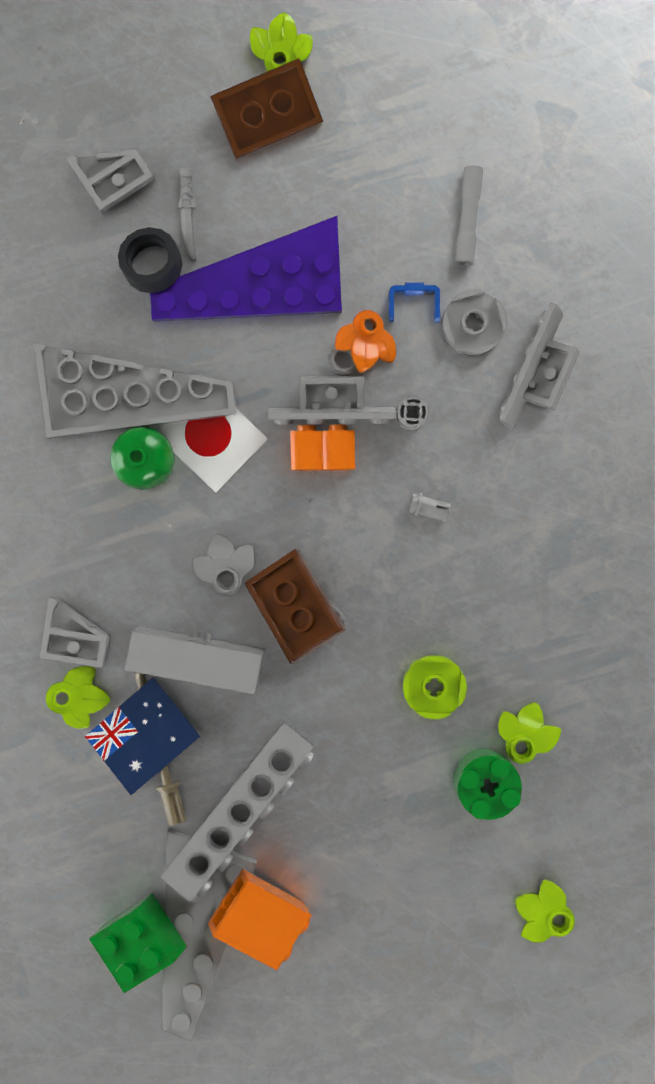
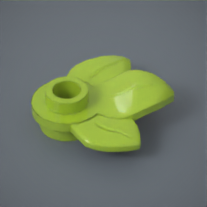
M283 12L272 20L268 30L252 27L250 31V45L253 54L263 60L266 70L270 71L300 58L301 62L306 60L312 51L313 37L309 34L297 35L294 20L289 14ZM279 56L286 59L283 64H277L274 60Z
M80 666L69 670L62 682L54 683L46 692L45 700L48 708L55 713L61 714L65 723L72 728H89V713L102 710L110 702V697L105 691L92 685L96 673L95 667ZM61 692L68 695V700L63 704L56 702V696Z
M537 702L524 706L517 716L503 711L499 718V734L506 741L505 750L508 757L515 763L525 764L533 760L537 753L551 751L560 738L561 728L543 725V713ZM519 742L526 743V749L523 752L516 751V745Z
M543 880L540 885L539 894L526 893L515 899V905L519 914L527 921L521 932V936L526 940L541 943L552 935L563 937L573 930L575 917L566 906L565 893L554 882ZM562 915L563 921L561 923H553L555 916Z

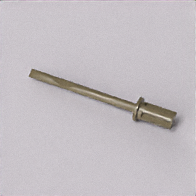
M134 672L139 690L146 684L144 674ZM167 765L159 771L163 785L156 787V791H160L168 825L174 826L187 820L178 789L180 781H171Z

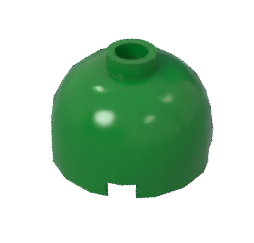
M144 426L131 428L120 434L113 443L110 453L111 468L117 478L126 486L139 490L152 489L165 483L172 474L175 455L168 438L159 431Z

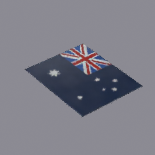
M154 677L85 736L130 795L134 794L201 737Z

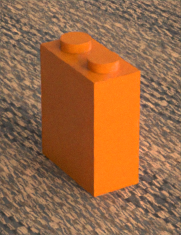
M242 868L209 920L208 925L214 938L278 970L281 963L286 961L291 955L293 944L298 936L303 934L308 928L312 915L304 902Z

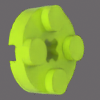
M426 655L414 660L410 664V667L404 674L402 689L406 701L416 713L428 719H442L451 715L463 703L467 684L465 676L458 665L449 658L442 655ZM432 678H437L438 683L443 684V689L437 690L436 695H431L430 690L425 688L426 683H431Z

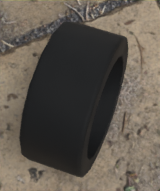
M147 227L134 231L125 238L118 252V262L121 271L129 284L140 292L152 294L166 290L179 278L183 266L181 253L170 234L158 228ZM156 246L163 247L167 251L168 261L158 272L142 275L137 274L133 269L134 258L145 248Z

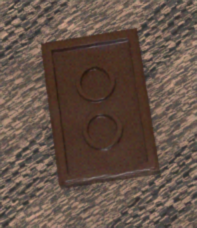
M300 58L210 96L235 159L324 122Z
M298 549L292 550L244 583L290 664L297 663L346 631Z

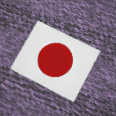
M237 408V415L148 427L159 431L167 437L173 452L215 493L268 440Z

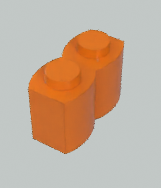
M345 424L328 425V431H316V425H297V431H290L291 471L354 470L355 430H348V426Z

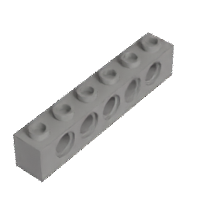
M284 721L166 867L160 878L189 902L196 895L202 898L213 884L209 878L217 869L222 872L233 859L230 852L237 843L243 846L254 832L250 828L257 818L263 821L274 807L271 801L279 792L281 795H284L293 784L294 779L291 778V775L298 767L304 770L313 759L314 754L311 752L314 748L313 744ZM279 752L288 754L291 759L290 765L283 770L275 768L272 764L273 756ZM255 779H267L271 786L270 790L263 795L255 793L252 789V783ZM239 803L245 804L250 810V815L244 820L236 819L232 814L234 805ZM217 829L225 830L229 835V841L224 845H217L213 842L211 834ZM197 855L204 856L208 860L209 866L205 870L198 871L193 868L191 859Z

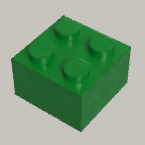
M153 893L106 922L89 938L124 993L173 964L187 948L184 940Z

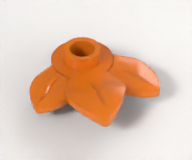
M364 310L359 312L351 324L341 327L336 334L335 349L340 351L350 350L353 362L360 373L370 369L377 362L378 358L384 362L393 363L396 357L395 341L392 335L383 329V321L374 311ZM366 320L372 323V331L365 328L364 323Z

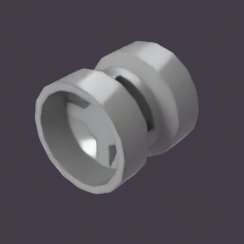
M408 396L396 408V421L405 430H416L428 419V405L420 397Z

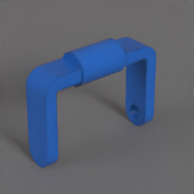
M405 282L404 285H394L390 288L389 322H394V293H404V295L434 293V322H440L439 287L436 285H424V282Z

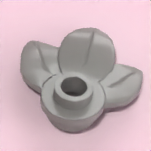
M215 534L209 543L207 556L192 558L193 570L200 580L211 583L213 589L218 594L231 596L240 590L243 584V577L253 569L255 553L250 543L235 549L234 545L221 534ZM229 574L232 576L233 583L230 586L223 585L221 581L223 575Z

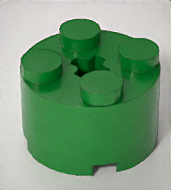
M481 748L473 750L462 757L454 772L453 784L460 802L470 814L480 820H495L508 815L520 804L522 793L521 778L515 767L504 755L491 749ZM489 778L491 781L490 787L485 789L483 787L485 785L484 780Z

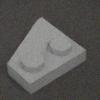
M137 149L121 150L118 153L100 152L96 153V156L79 158L77 155H72L66 158L102 214L155 180Z
M49 597L39 658L99 668L105 667L109 635L59 599Z

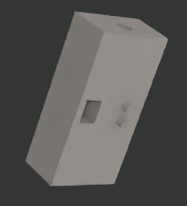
M141 626L131 632L125 671L255 694L259 685L265 649L212 639V634L206 633L205 637H200V632L193 631V635Z

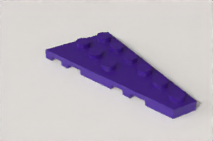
M334 216L179 276L176 282L166 290L150 293L152 321L342 313L338 217Z

